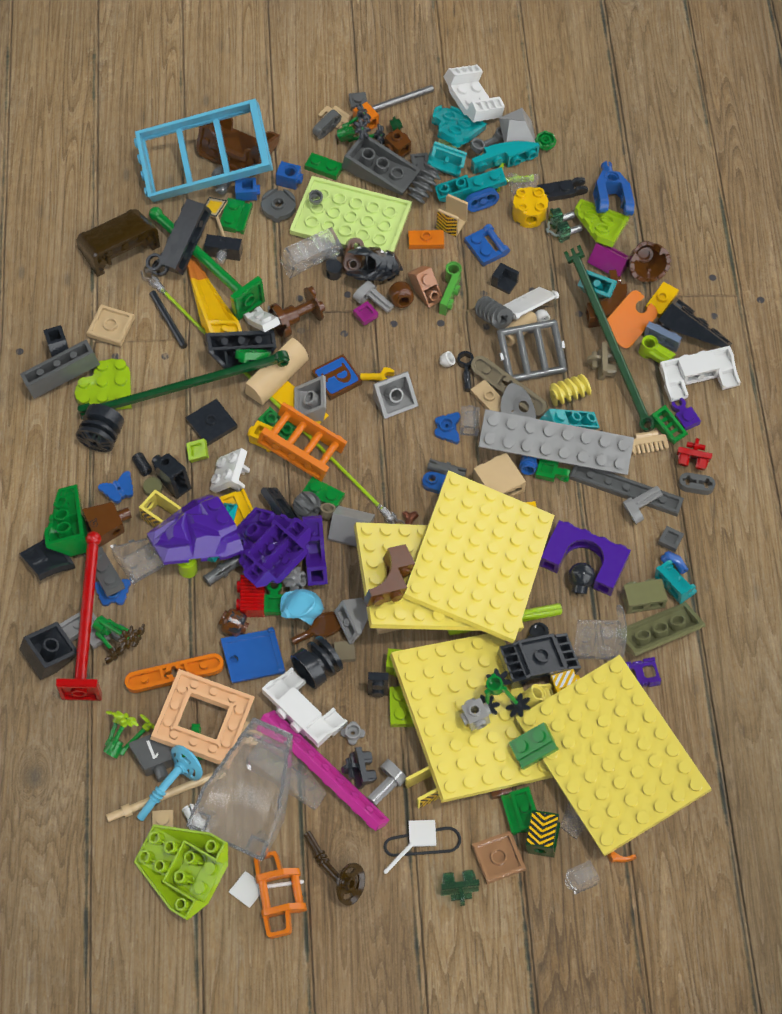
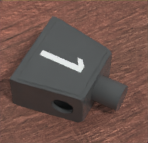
M152 734L129 742L131 752L145 775L155 774L158 782L164 781L168 776L166 769L173 766L170 746L150 740Z

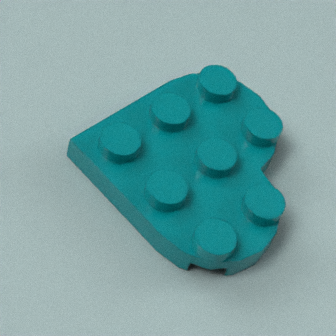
M442 105L433 110L431 122L439 126L437 137L457 148L461 147L462 144L470 142L482 133L487 126V123L483 121L473 123L467 115L463 114L461 109L454 106L442 108Z

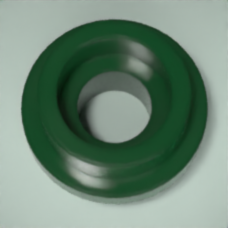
M394 116L392 120H389L393 131L397 128L399 130L403 128L399 118L396 119Z

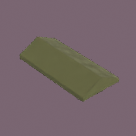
M683 602L621 628L616 633L626 652L637 656L706 626L686 602Z

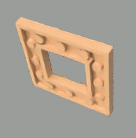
M179 669L150 740L172 748L176 745L184 746L195 756L228 768L255 697ZM190 696L228 710L217 739L178 726Z

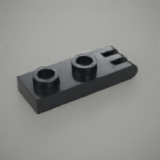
M263 487L261 489V494L270 505L271 511L276 515L284 514L290 519L298 518L278 488Z

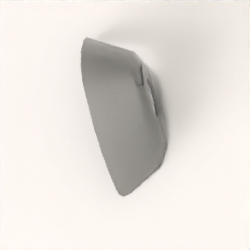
M515 383L509 384L501 398V412L536 419L533 402L526 390ZM521 401H526L529 404L527 412H522L519 409Z

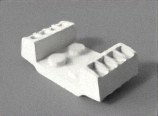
M478 65L449 68L443 77L448 85L450 94L464 115H467L473 123L502 117L505 108L503 101L500 97L489 98L479 83L483 71Z

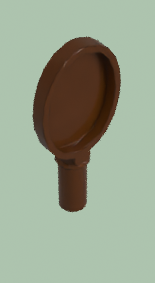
M325 612L315 618L310 629L290 639L292 644L295 645L313 636L329 637L337 633L342 627L335 612Z

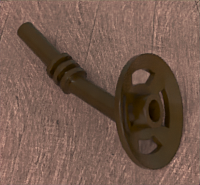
M311 831L306 832L304 837L315 854L316 862L337 884L336 893L340 903L347 906L356 903L362 895L365 886V873L362 866L357 863H349L339 874L329 863L330 859L327 858L328 856L325 854V851L321 850ZM349 868H353L351 873H345ZM344 894H351L350 898L344 899Z

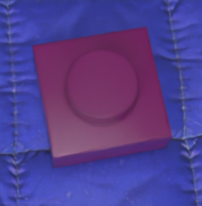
M368 301L353 310V315L363 326L378 318V312Z

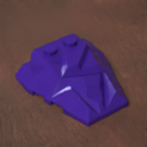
M210 494L190 501L147 533V538L163 565L189 563V559L201 558L202 562L207 561L210 557H219L220 560H225L244 553L235 522L220 498Z
M255 507L237 526V534L241 539L244 553L239 554L238 559L244 568V576L257 588L267 586L270 582L281 583L308 554V549L305 545L310 541L311 528L299 518L294 517V519H290L284 514L279 516L275 515L273 511Z

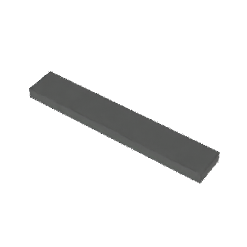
M575 465L569 478L570 480L625 499L630 497L634 499L653 488L610 472ZM661 490L663 496L645 505L677 517L684 498Z

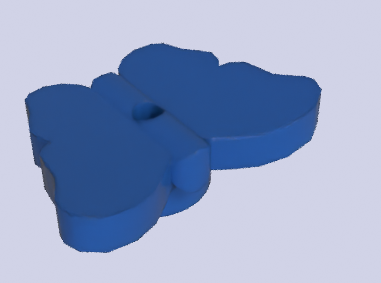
M455 412L435 418V424L437 425L435 437L441 440L446 439L447 442L457 445L460 442L456 424L460 420V413Z
M125 471L118 481H113V484H99V491L116 504L120 503L125 497H132L134 493L130 471Z
M122 579L125 589L108 597L99 582H95V589L102 605L109 606L115 602L118 605H123L127 598L126 594H128L129 587L131 586L130 580Z

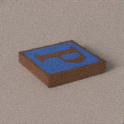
M344 354L312 370L315 378L322 375L326 376V395L330 400L362 385L361 378Z

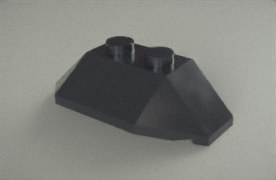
M259 330L205 333L207 351L222 369L244 364L238 362V359L235 358L236 349L268 350L272 354L277 348L274 330L266 332Z

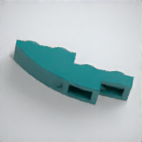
M512 141L484 147L482 155L471 159V171L473 174L484 172L489 168L500 166L502 163H505L508 168L519 165L527 160H533L538 157L540 145L535 142Z
M500 167L468 178V175H464L434 187L441 202H446L448 194L465 201L467 196L487 188L496 189L505 186L507 181L503 169Z

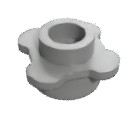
M352 721L345 729L341 730V736L346 737L350 745H355L359 738L365 736V731L360 728L357 722Z

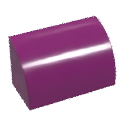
M596 243L588 263L606 273H609V270L616 269L617 276L621 277L629 265L630 256L615 248Z

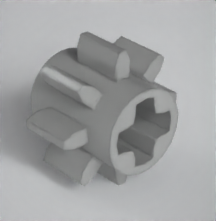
M295 567L284 578L283 583L286 587H290V591L303 589V586L307 584V574L305 571H301V567Z

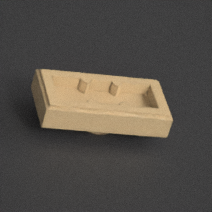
M486 380L470 389V393L485 409L501 412L502 397Z

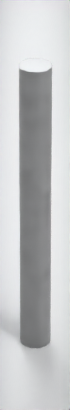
M432 85L372 105L371 107L375 111H379L433 92L434 88Z

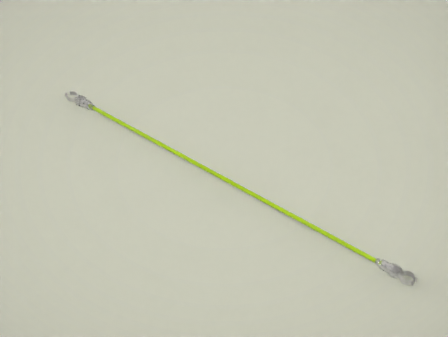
M145 269L146 273L152 274L150 279L143 277V271H140L143 280L149 281L152 288L165 295L205 335L206 331L167 293L165 287L156 276H153L151 270ZM248 372L243 373L248 379L252 377ZM271 397L270 400L280 409L281 405ZM303 431V433L311 440L312 436ZM317 443L316 446L323 453H325L326 450L319 443ZM331 456L330 460L377 506L379 512L389 524H395L394 522L405 524L404 521L397 520L394 512L390 511L386 506L379 504Z

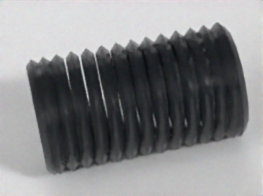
M139 452L133 455L132 460L142 476L149 475L152 472V468L143 453Z

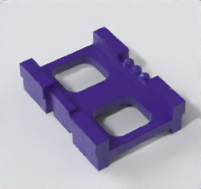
M655 657L645 658L642 661H635L633 663L630 661L625 662L630 670L635 671L636 679L642 687L661 685ZM653 666L656 676L646 678L643 667Z

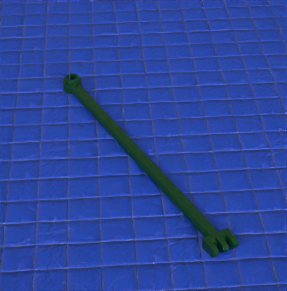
M578 245V253L575 252L574 248H571L572 256H569L567 251L564 252L568 264L573 263L638 413L640 418L639 425L644 432H649V428H646L645 424L651 423L650 429L653 430L655 422L647 413L582 262L585 254L581 245Z
M281 350L269 357L100 404L116 409L277 364L279 367H285L289 364L290 359L288 352ZM90 403L77 407L82 420Z

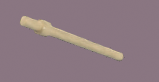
M223 768L203 775L197 781L191 780L166 790V795L163 796L160 802L225 776ZM150 797L131 805L129 803L121 806V809L106 814L108 822L123 816L126 818L133 815V812L141 810Z

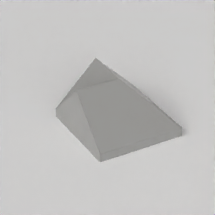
M523 108L500 117L499 122L504 142H535L532 121Z

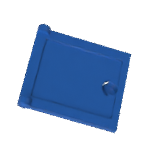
M273 627L264 631L220 639L231 683L281 675L286 672Z

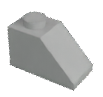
M362 598L342 600L334 610L349 644H353L360 636L368 619L367 608Z

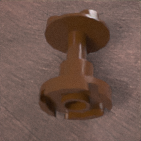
M312 286L304 288L306 302L296 307L290 305L282 309L277 303L267 307L268 313L278 317L280 324L274 328L280 337L283 336V339L292 335L290 326L299 322L300 317L309 312H312L319 321L323 320L325 306L322 301H318L316 298V292Z

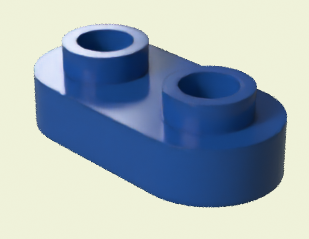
M487 188L468 195L465 199L468 202V210L476 212L495 205L499 200V194L494 188Z
M427 472L422 479L423 488L429 492L439 494L446 475L437 472Z

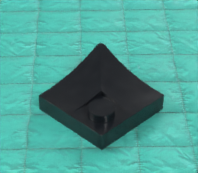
M45 539L19 553L21 560L40 581L53 574L75 569V564L70 556L48 549Z

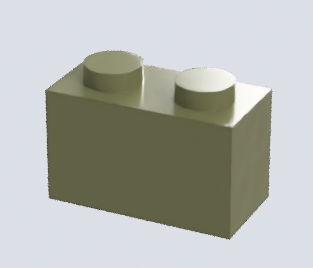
M650 578L644 582H628L623 586L621 593L627 614L665 608L668 600L662 579Z

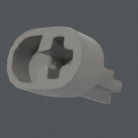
M370 281L365 282L354 293L353 299L359 304H363L370 298L386 313H390L394 308V305L376 290L377 287Z
M655 486L634 499L630 497L622 503L633 522L637 524L644 520L639 509L663 496L660 488Z
M389 759L380 766L388 777L368 796L375 805L396 786L400 787L405 782L406 775Z

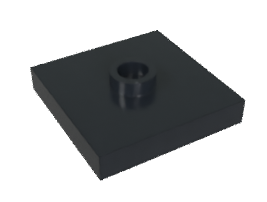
M217 398L185 417L187 423L200 439L204 438L207 441V446L238 428L237 423Z

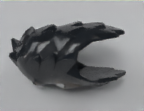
M358 246L347 252L365 255V262L362 268L346 272V275L354 277V279L365 281L378 280L379 282L384 280L390 281L396 275L399 276L400 271H403L398 258L392 251H384L380 247L367 248L365 246Z

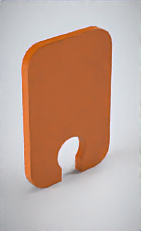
M637 290L631 291L607 318L618 345L624 349L634 344L645 331L649 321L653 322L658 314L656 307L652 303L646 307L644 313H639L636 310L637 302L644 298Z

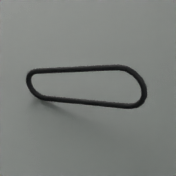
M453 827L436 828V831H454L458 836L457 845L448 850L409 852L404 856L453 852L461 844L460 833ZM403 834L388 838L384 842V851L386 852V854L391 857H397L400 853H390L387 850V843L390 840L409 837V834Z

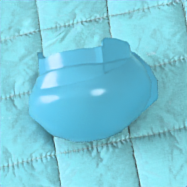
M307 589L285 592L281 597V616L284 618L301 619L310 626H312L315 618L321 615L324 610L320 597Z

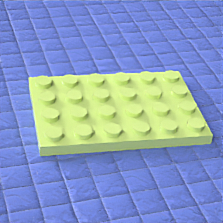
M312 176L291 225L290 234L329 245H342L344 249L346 242L350 238H360L367 248L380 247L381 250H389L394 253L412 207V202ZM312 190H319L323 194V200L319 205H313L309 201V193Z

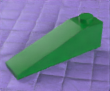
M78 485L60 488L53 504V513L49 516V525L44 531L46 547L68 556L86 553L88 545L86 543L87 529Z

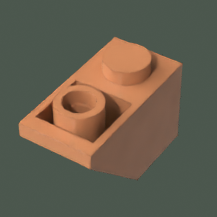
M422 265L407 273L413 289L428 308L441 302L443 296L431 267Z

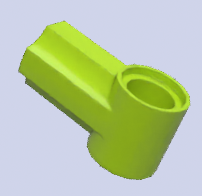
M652 335L643 337L638 349L641 357L651 358L659 364L662 361L674 359L676 356L675 353L660 345L657 338Z

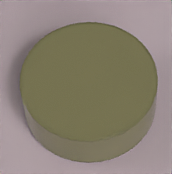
M156 477L146 479L143 483L145 494L149 496L154 490L161 493L163 490L161 480Z

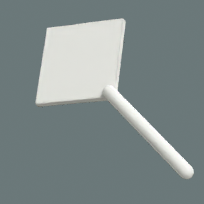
M435 820L409 821L410 844L384 870L385 874L412 847L436 846Z
M246 871L229 891L231 895L249 908L260 896L259 885L256 883V879ZM292 882L267 884V888L290 886Z

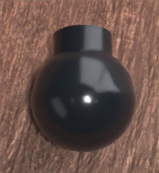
M579 562L570 568L568 579L572 585V593L587 594L588 587L593 584L595 572L589 564Z

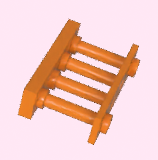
M283 402L278 412L281 418L272 430L264 427L257 443L322 482L329 469L326 463L335 451L341 454L348 441ZM289 421L297 427L288 440H285L277 434L286 422ZM305 431L313 437L304 450H301L293 444L301 433ZM319 441L329 446L320 460L310 455Z

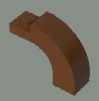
M616 269L609 270L608 278L617 281L615 289L610 298L600 301L607 318L627 295V284H621V277L617 276ZM587 303L585 314L588 328L600 327L591 303Z

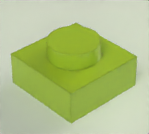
M204 438L186 443L188 459L191 463L209 458L207 441Z

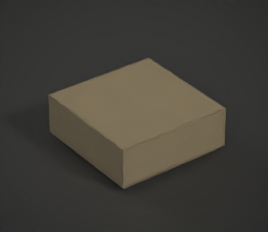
M348 641L334 642V649L342 662L356 661L354 643L349 644Z

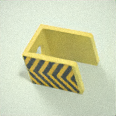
M154 490L139 506L141 519L154 528L163 522L162 519L151 512L157 505L172 515L181 509L179 505L157 490Z
M429 766L406 777V788L431 777L432 774ZM437 788L417 798L418 809L440 798Z

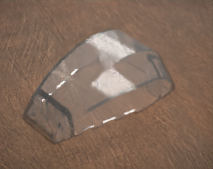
M254 717L239 736L232 749L225 755L226 757L214 770L212 776L203 785L186 827L196 831L212 833L228 842V846L263 861L271 849L285 819L291 775L293 734Z

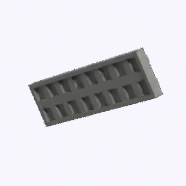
M485 409L478 447L628 475L634 437Z

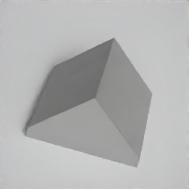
M408 371L373 384V399L384 419L418 406Z
M324 375L294 387V408L314 421L323 422L326 412V376Z
M338 506L332 515L328 540L357 547L354 532L355 523H373L375 514Z

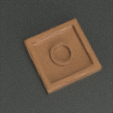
M511 831L472 844V849L486 885L526 871Z

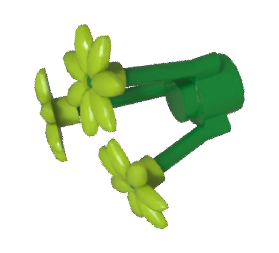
M106 711V714L114 718L112 721L113 726L103 751L116 759L119 754L124 756L130 747L129 742L137 740L145 731L148 732L151 728L154 730L155 725L145 715L140 714L145 721L142 725L143 728L122 747L124 743L119 740V737L124 728L127 726L133 727V725L139 726V724L136 722V718L129 717L128 713ZM118 724H119L120 727H119V729H118V731H117V733H116V735H115V737H114L115 731H116L117 726H118Z

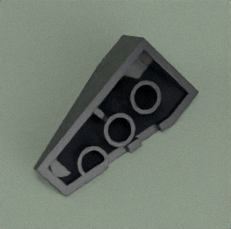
M675 297L659 319L660 324L667 330L671 329L719 347H731L732 342L715 328L710 329L708 327L709 324L704 318L696 317L694 315L695 311L677 297Z

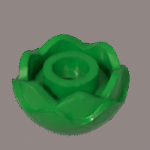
M548 131L538 133L535 138V143L540 145L539 149L542 151L553 149L557 141L554 134Z

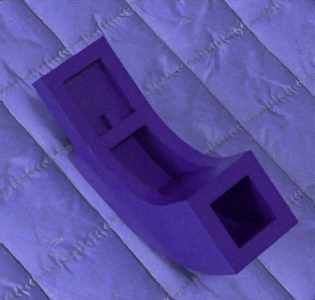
M322 515L302 517L303 522L312 530L310 541L305 545L308 549V554L305 556L308 586L328 584Z

